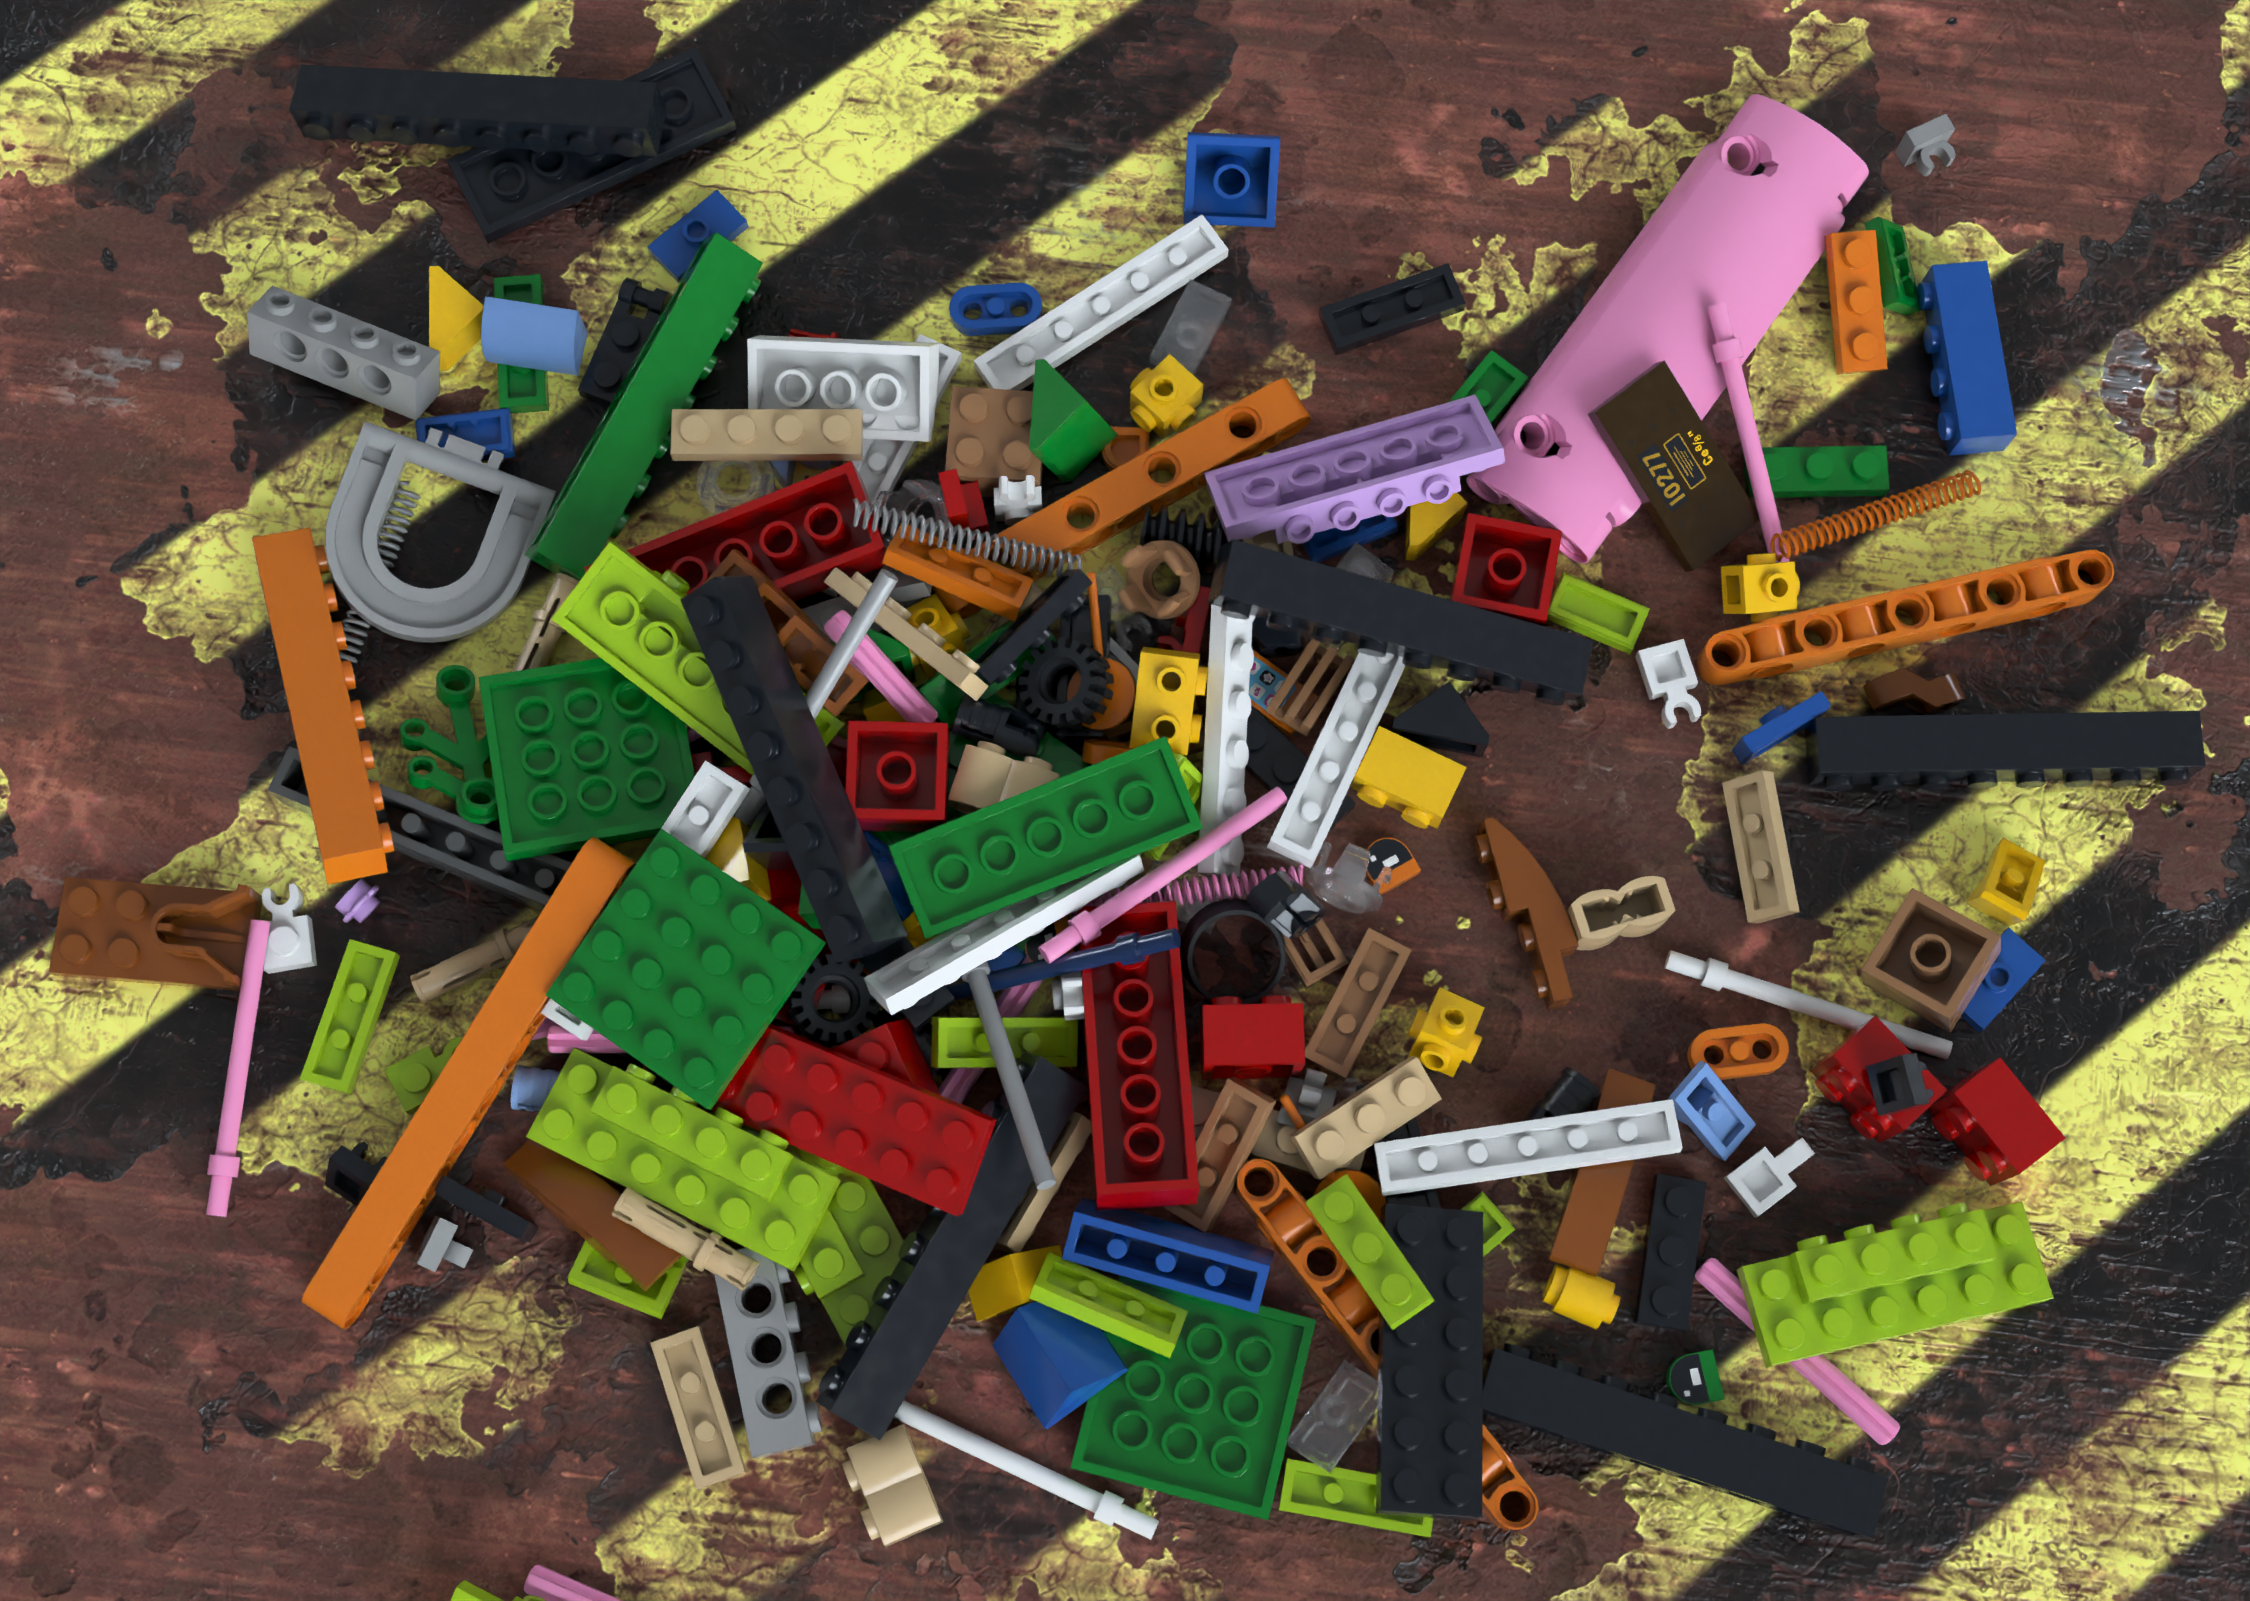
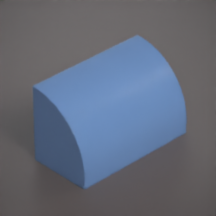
M485 296L481 324V342L483 354L487 362L579 375L588 334L579 311Z

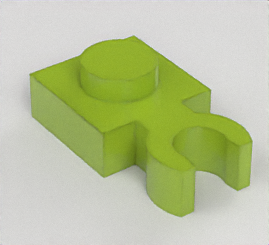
M457 1037L449 1041L444 1047L443 1054L438 1057L433 1048L427 1046L384 1069L406 1113L411 1115L419 1109L463 1037Z

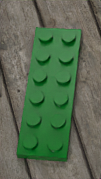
M1164 736L889 845L888 848L926 940L1201 830L1203 826L1168 740Z

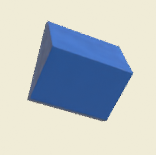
M1188 132L1184 224L1191 222L1202 214L1210 225L1275 227L1280 136Z
M1036 1301L1017 1308L992 1345L1045 1429L1052 1427L1129 1370L1102 1329Z

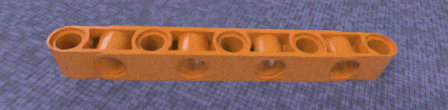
M1285 378L1276 380L997 535L999 539L1006 536L1008 541L1015 538L1017 543L1024 540L1027 546L1030 543H1034L1036 548L1040 545H1043L1045 550L1051 547L1054 553L1057 550H1061L1063 555L1067 552H1070L1072 557L1076 554L1082 555L1143 521L1148 505H1150L1151 516L1156 514L1163 504L1170 506L1206 486L1204 472L1257 457L1299 433L1311 422L1312 417L1289 381ZM1237 426H1246L1254 434L1248 438H1238L1230 430ZM1165 470L1174 478L1167 483H1157L1150 478V475L1155 471ZM1077 515H1085L1093 521L1091 525L1083 529H1077L1068 522ZM995 539L991 544L989 556L987 558L990 561H993L992 556L995 549ZM986 541L980 547L979 556L983 557ZM1004 541L999 549V555L997 560L1002 559V555L1004 552ZM1013 544L1010 547L1006 561L1009 564L1013 555ZM1021 546L1016 564L1013 567L1011 566L1010 569L1034 579V581L1046 575L1050 562V552L1046 557L1043 572L1039 574L1038 566L1041 560V550L1036 557L1034 569L1030 571L1029 563L1032 557V547L1028 552L1025 567L1021 569L1019 566L1023 553V546ZM975 547L970 552L974 553ZM1059 554L1054 562L1053 570L1057 569L1059 565ZM1068 557L1066 558L1064 564L1068 563ZM932 586L933 591L949 615L958 612L963 620L984 609Z
M2084 550L2057 557L2033 559L1757 621L1744 627L1714 634L1698 656L1696 661L1697 671L1700 677L1709 684L1715 686L1727 685L1749 679L1773 677L2048 615L2061 609L2091 602L2113 580L2114 565L2103 552ZM2078 570H2083L2091 575L2094 585L2082 581L2078 575ZM1987 590H1993L2000 594L2004 605L1993 603L1987 595ZM1895 610H1902L1911 615L1914 625L1901 623L1896 616ZM1811 630L1818 633L1823 640V646L1810 644L1804 636V631ZM1722 651L1728 654L1732 660V666L1724 667L1717 664L1712 657V652Z
M1253 1159L1245 1163L1239 1170L1235 1183V1193L1239 1201L1254 1218L1255 1223L1268 1242L1378 1380V1355L1373 1351L1370 1339L1373 1332L1379 1330V1310L1307 1207L1305 1198L1291 1186L1280 1170L1272 1162L1265 1159ZM1252 1172H1262L1269 1177L1272 1189L1264 1196H1254L1245 1187V1177ZM1315 1250L1327 1252L1332 1257L1334 1263L1332 1273L1327 1276L1313 1274L1307 1266L1308 1254ZM1483 1424L1482 1510L1491 1522L1499 1528L1505 1530L1524 1529L1536 1519L1539 1510L1538 1500L1532 1489L1517 1472L1509 1456ZM1510 1491L1517 1493L1522 1498L1525 1507L1523 1515L1515 1522L1507 1520L1500 1511L1501 1498Z

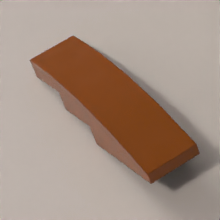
M733 549L704 584L714 577H753L796 679L805 690L809 691L836 644L739 550ZM851 660L823 705L835 717H838L869 681L866 675Z
M1609 1068L1602 1082L1601 1095L1598 1097L1595 1111L1650 1103L1656 1084ZM1635 1159L1575 1169L1570 1179L1548 1260L1575 1268L1595 1277L1597 1276Z
M531 1139L503 1163V1167L572 1234L577 1231L606 1261L610 1262L613 1260L645 1292L682 1257V1254L647 1236L630 1224L613 1217L612 1212L621 1195L592 1170Z

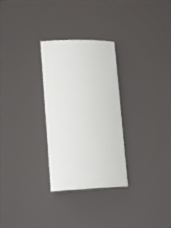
M765 335L747 339L748 409H862L863 439L931 441L937 400L939 343Z

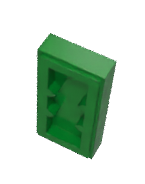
M1881 217L1865 222L1866 230H1876L1883 308L1905 316L1920 311L1916 281L1903 227Z

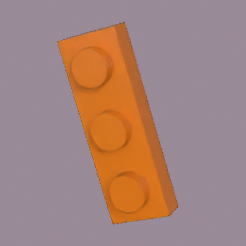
M1876 230L1830 233L1825 236L1836 375L1886 370L1888 368Z
M901 523L886 550L882 561L883 564L1015 622L1030 592L1034 579L988 559L984 560L981 556L975 558L972 552L965 555V549L961 548L960 552L956 553V545L954 544L947 551V541L943 540L942 546L938 549V537L934 536L932 545L929 546L927 544L929 533L925 532L924 540L920 544L918 542L920 529L918 528L916 529L914 540L910 542L911 525L909 524L905 537L901 539Z

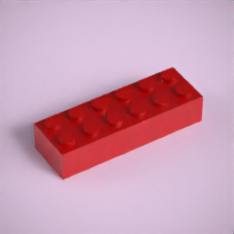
M850 461L626 551L652 571L656 570L663 575L669 569L690 585V589L686 593L688 595L702 586L733 549H736L795 602L831 588L824 581L835 567L851 578L856 571L863 575L886 566L882 561L888 545L884 535L881 533L879 522L876 531L873 532L871 530L874 509L865 530L862 528L865 506L860 515L858 525L855 528L853 526L855 503L853 500L857 498L860 504L867 501L869 507L872 504L860 474L853 462ZM591 565L584 567L585 572L588 571Z
M1176 901L1137 904L1100 929L1101 935L1085 946L1079 943V951L1114 943L1118 936L1139 932L1143 936L1176 928L1178 931ZM1099 906L1083 907L1077 911V915L1084 910L1090 913ZM1180 947L1146 955L1145 961L1126 966L1116 962L1082 970L1084 1033L1096 1211L1197 1204L1199 1181Z

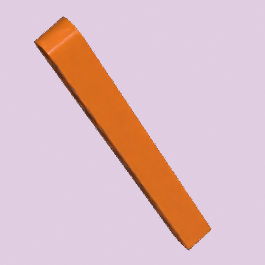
M596 837L590 838L584 844L303 1294L302 1303L344 1330L349 1328L359 1317L435 1196L436 1191L434 1189L443 1175L447 1176L546 1018L545 1015L541 1014L550 999L545 994L637 864L635 861Z

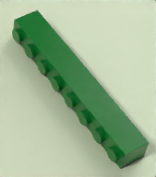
M717 232L701 243L526 551L525 556L555 574L562 573L580 581L586 573L584 567L594 563L601 554L608 538L615 539L620 534L629 517L624 512L632 497L638 499L651 479V475L646 472L654 457L660 459L671 444V434L668 432L672 423V409H690L692 407L695 396L690 392L698 378L704 381L712 371L717 361V357L712 353L720 340L723 342L727 341L739 322V318L734 316L740 303L742 301L748 303L760 285L761 280L756 275L763 264L761 261Z

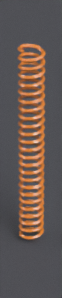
M1965 470L1962 474L1957 473L1954 476H1948L1946 479L1942 478L1938 482L1932 481L1930 485L1924 484L1922 487H1915L1913 490L1908 489L1905 493L1899 492L1897 496L1891 495L1889 498L1885 497L1880 501L1875 500L1872 504L1866 503L1864 507L1858 506L1856 509L1852 508L1847 512L1842 511L1839 515L1833 514L1831 518L1825 517L1823 520L1819 519L1814 523L1808 522L1806 526L1800 525L1797 529L1791 528L1789 532L1783 531L1781 535L1775 533L1770 543L1771 552L1776 553L1775 539L1779 538V548L1782 554H1779L1778 557L1776 553V560L1781 562L1783 556L1789 559L1791 553L1798 556L1799 550L1806 553L1808 548L1815 550L1816 545L1822 548L1824 543L1831 545L1833 540L1839 542L1841 537L1844 539H1848L1849 535L1856 537L1858 532L1864 534L1866 529L1872 531L1874 526L1881 528L1883 523L1889 526L1891 521L1897 523L1899 518L1905 520L1907 515L1910 517H1914L1915 513L1922 515L1924 510L1930 512L1932 507L1938 509L1940 504L1947 506L1948 502L1954 504L1957 499L1963 501L1965 496L1971 498L1973 493L1979 495L1981 493V483L1973 472ZM1972 477L1976 482L1977 491L1973 486ZM1964 480H1965V482H1966L1967 485H1968L1969 494L1967 493V491H1966V489H1965ZM1956 483H1957V485H1958L1959 488H1960L1961 497L1959 496V494H1958V492H1957ZM1948 486L1951 489L1953 499L1949 495ZM1940 489L1943 492L1945 502L1941 498ZM1931 492H1933V494H1934V496H1935V498H1936V505H1935V503H1934V501H1933L1932 493H1931ZM1923 494L1925 495V497H1926V499H1927L1928 507L1926 506V504H1925V502H1924ZM1915 497L1917 498V500H1918V502H1919L1920 510L1918 509V507H1917V505H1916ZM1907 500H1908L1909 503H1910V506H1911V509H1912V513L1910 512V510H1909V508H1908ZM1899 503H1900V505H1901V507H1902V509H1903V514H1904V515H1902V513H1901V511H1900ZM1891 506H1892V508H1893V510H1894L1895 518H1894V516L1892 515ZM1882 508L1886 513L1887 521L1884 518ZM1874 511L1877 514L1879 524L1875 519ZM1866 514L1870 520V526L1867 522ZM1858 518H1859L1860 521H1861L1862 529H1861V527H1860V525H1859ZM1850 521L1853 525L1854 532L1851 529ZM1841 523H1842L1843 526H1844V529H1845V533H1846V534H1844V532H1843V530H1842ZM1833 526L1835 527L1837 537L1834 533ZM1825 529L1828 533L1829 540L1826 537ZM1808 534H1809V536H1810V538H1811L1812 545H1811V543H1810V541H1809ZM1800 538H1801V540H1802V542H1803L1804 549H1803V547H1802V545H1801Z

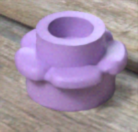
M360 879L335 906L345 916L342 921L348 923L355 918L359 923H362L380 904V901L374 896L379 887L375 885L372 888L363 879Z

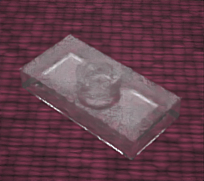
M1190 279L1150 355L1149 363L1157 366L1171 354L1191 374L1195 375L1231 306L1232 298Z
M1344 1361L1287 1438L1288 1446L1331 1473L1377 1409L1378 1381Z

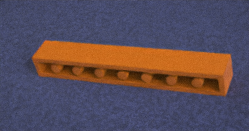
M310 528L252 537L327 885L387 873L385 853L394 852L389 823L378 824L376 811L385 810L379 781L369 782L366 770L375 769L370 741H359L357 730L366 728L360 700L350 701L348 690L356 689L351 660L341 662L339 655L340 650L347 649L342 621L332 622L330 612L338 611L333 583L323 584L321 574L329 573L324 545L314 546Z

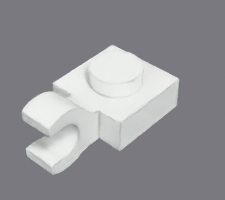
M1803 1138L1795 1141L1775 1158L1764 1147L1729 1173L1724 1179L1756 1218L1797 1187L1788 1174L1815 1153Z

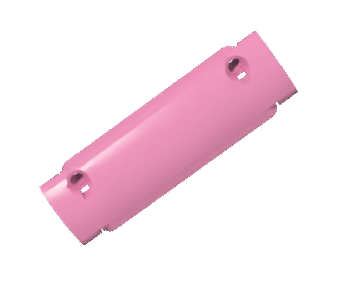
M1752 94L1749 96L1717 141L1709 143L1702 148L1498 423L1495 433L1504 448L1505 463L1489 467L1481 472L1470 473L1466 478L1468 487L1476 495L1489 503L1497 505L1511 503L1534 526L1562 531L1559 551L1573 561L1583 564L1588 563L1608 536L1612 527L1620 526L1632 517L1642 504V501L1587 414L1655 363L1665 360L1702 421L1727 386L1722 365L1716 364L1712 345L1716 344L1708 307L1720 303L1727 304L1734 337L1740 338L1744 357L1740 358L1742 365L1826 250L1825 236L1830 233H1838L1845 222V217L1842 214L1843 208L1847 206L1868 177L1869 170L1865 162L1833 133L1804 114L1763 95ZM1759 163L1765 167L1763 173L1751 176ZM1522 429L1526 435L1525 445L1522 444L1520 439ZM1554 443L1560 447L1557 455L1545 456Z

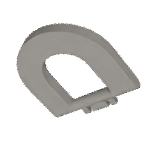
M366 421L361 429L327 518L325 530L326 555L336 587L347 604L362 619L380 631L397 638L415 642L434 643L455 640L475 633L499 617L519 592L532 560L525 556V553L549 513L557 491L500 471L499 468L504 459V454L492 450L488 463H482L486 447L451 434L448 436L445 447H439L443 431L431 427L424 443ZM407 462L500 495L473 565L464 576L444 587L418 588L402 582L386 568L378 551L379 533Z

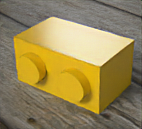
M1379 726L1354 776L1351 788L1358 791L1357 796L1362 801L1372 806L1383 808L1386 804L1402 812L1401 817L1416 827L1426 829L1430 825L1438 829L1467 767Z

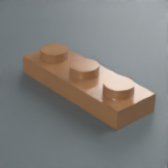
M1368 928L1305 1049L1306 1062L1345 1081L1412 949Z
M1235 1076L1228 1078L1195 1143L1199 1181L1197 1204L1164 1206V1208L1204 1233L1211 1231L1236 1183L1239 1170L1246 1163L1276 1100Z

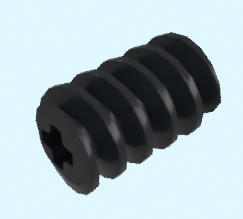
M1163 504L1156 516H1151L1150 505H1148L1139 545L1143 546L1158 540L1174 541L1185 547L1192 554L1200 574L1203 573L1210 562L1212 563L1214 575L1219 548L1228 543V539L1219 517L1211 528H1206L1204 513H1199L1193 524H1188L1186 509L1181 508L1175 519L1170 520L1168 505ZM1163 562L1159 565L1165 566L1167 562Z

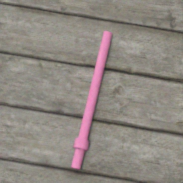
M1720 303L1708 307L1716 344H1713L1712 348L1716 364L1722 365L1767 552L1772 553L1770 547L1772 536L1775 533L1781 535L1782 528L1740 358L1744 357L1740 338L1734 337L1727 304ZM1776 538L1775 550L1778 557L1782 553L1779 548V538ZM1783 556L1781 562H1790V560Z
M1275 787L1090 913L1084 910L1068 921L1069 927L1038 947L1043 958L1050 964L1079 943L1085 946L1101 935L1100 929L1288 803L1285 793L1279 787Z
M250 920L215 1155L210 1154L207 1175H212L206 1215L227 1217L232 1177L238 1178L240 1158L236 1157L271 923L268 921Z

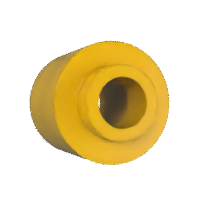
M1556 1264L1546 1284L1542 1302L1552 1305L1551 1311L1597 1330L1602 1322L1611 1324L1617 1312L1621 1296L1614 1294V1282L1599 1276H1592L1572 1267L1565 1268Z

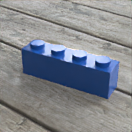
M1987 261L1932 265L1922 282L1918 284L1917 294L1920 304L1919 310L1925 311L1927 323L1923 334L1924 348L1928 354L1932 353L1934 369L1931 372V390L1935 397H1939L1941 413L1938 417L1939 436L1941 440H1946L1949 456L2004 451L2017 435L1988 263Z
M1082 1197L1073 1214L1062 1259L1258 1314L1274 1250L1209 1232L1204 1233L1199 1229L1127 1209L1096 1211V1201Z

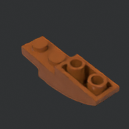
M1494 817L1484 819L1478 829L1479 835L1474 836L1473 840L1479 863H1487L1491 881L1486 882L1490 906L1492 910H1500L1503 922L1522 918L1523 923L1517 925L1518 936L1523 951H1531L1535 970L1530 971V978L1536 998H1544L1547 1010L1566 1006L1573 998L1562 957L1572 955L1579 946L1570 918L1553 884L1530 851Z

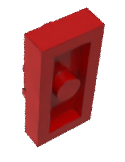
M1200 586L1193 605L1185 613L1177 617L1176 626L1184 628L1183 646L1171 636H1159L1157 648L1200 654L1210 604L1207 602L1211 588Z

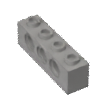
M273 285L247 311L250 355L416 421L440 394V351Z
M747 1248L739 1249L737 1251L760 1262L747 1288L741 1291L716 1274L714 1276L751 1457L759 1459L817 1445L814 1433L822 1431V1423L817 1402L808 1403L804 1383L812 1381L806 1351L797 1353L793 1333L801 1331L797 1305L795 1301L787 1303L783 1283L791 1282L790 1270ZM758 1286L767 1287L771 1293V1302L768 1308L761 1313L749 1312L746 1307V1296L749 1291ZM765 1336H777L782 1346L779 1357L771 1363H761L756 1356L758 1342ZM777 1385H786L792 1394L791 1405L783 1413L773 1414L766 1405L767 1394Z

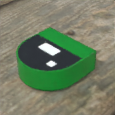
M1713 1349L1681 1356L1669 1366L1666 1374L1667 1388L1672 1397L1678 1399L1680 1403L1695 1406L1725 1399Z

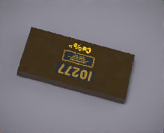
M1665 360L1655 363L1587 414L1685 572L1697 569L1760 520L1757 510Z

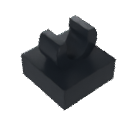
M1917 1053L1900 1055L1866 1066L1878 1116L1892 1115L1928 1104L1929 1099L1934 1095L1932 1089L1926 1090L1921 1071L1927 1070L1925 1063L1918 1061Z
M365 1142L357 1144L352 1151L341 1145L329 1158L325 1179L327 1187L355 1206L359 1205L387 1160V1157L384 1156L375 1165L365 1161L364 1158L368 1150V1144Z

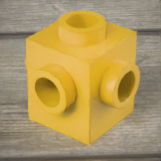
M1169 354L1153 370L1146 368L1140 372L1131 383L1130 409L1132 411L1130 414L1146 432L1154 430L1164 439L1173 429L1180 432L1192 421L1196 415L1195 408L1202 402L1203 384Z
M1776 553L1747 555V564L1721 566L1723 614H1750L1751 622H1757L1778 617L1779 611L1797 609L1800 581L1795 572V562H1776Z
M936 593L906 608L912 614L907 622L916 629L922 623L929 624L928 626L946 640L941 648L952 656L956 649L963 653L967 651L964 640L968 639L970 634L958 612L949 615ZM909 649L913 667L919 665L927 679L938 672Z
M1439 987L1428 1012L1419 1008L1407 1035L1415 1038L1408 1057H1417L1420 1063L1428 1069L1442 1072L1453 1078L1461 1061L1463 1060L1471 1064L1478 1050L1482 1036L1474 1032L1485 1007Z

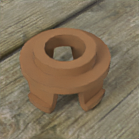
M1169 540L1152 541L1143 546L1137 545L1131 548L1121 558V563L1128 568L1127 587L1117 594L1124 607L1130 613L1141 611L1152 618L1170 619L1185 613L1195 602L1200 587V573L1194 557L1182 545ZM1163 562H1167L1174 574L1180 575L1181 583L1179 590L1170 597L1160 594L1156 590L1153 581L1155 569Z

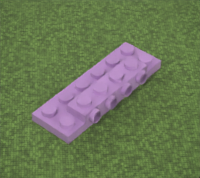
M1472 395L1204 472L1208 491L1228 542L1233 539L1251 538L1257 534L1272 530L1278 544L1286 541L1300 544L1309 541L1314 533L1336 527L1340 530H1350L1356 527L1360 520L1380 514L1386 517L1398 516L1404 512L1406 507L1425 501L1433 504L1443 503L1453 493L1461 491L1459 476L1472 472H1481L1489 467L1505 463L1504 448L1476 395Z

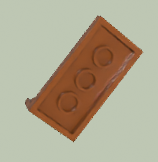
M65 877L49 973L64 977L240 991L250 920H260L262 896L251 887L238 884L237 890L230 891Z

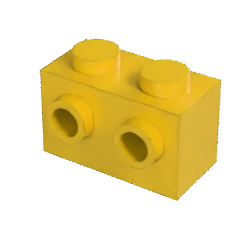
M1151 647L1142 648L1129 748L1134 749L1166 736L1172 752L1187 755L1190 743L1199 744L1202 715L1193 714L1195 695L1205 696L1208 667L1199 666V653Z

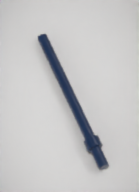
M1176 928L1143 936L1139 932L1118 936L1114 943L1063 954L1050 964L1045 959L992 971L987 977L993 992L1116 962L1126 966L1145 961L1146 955L1179 948L1181 945L1180 935ZM962 979L945 985L955 1000L973 996L969 983Z

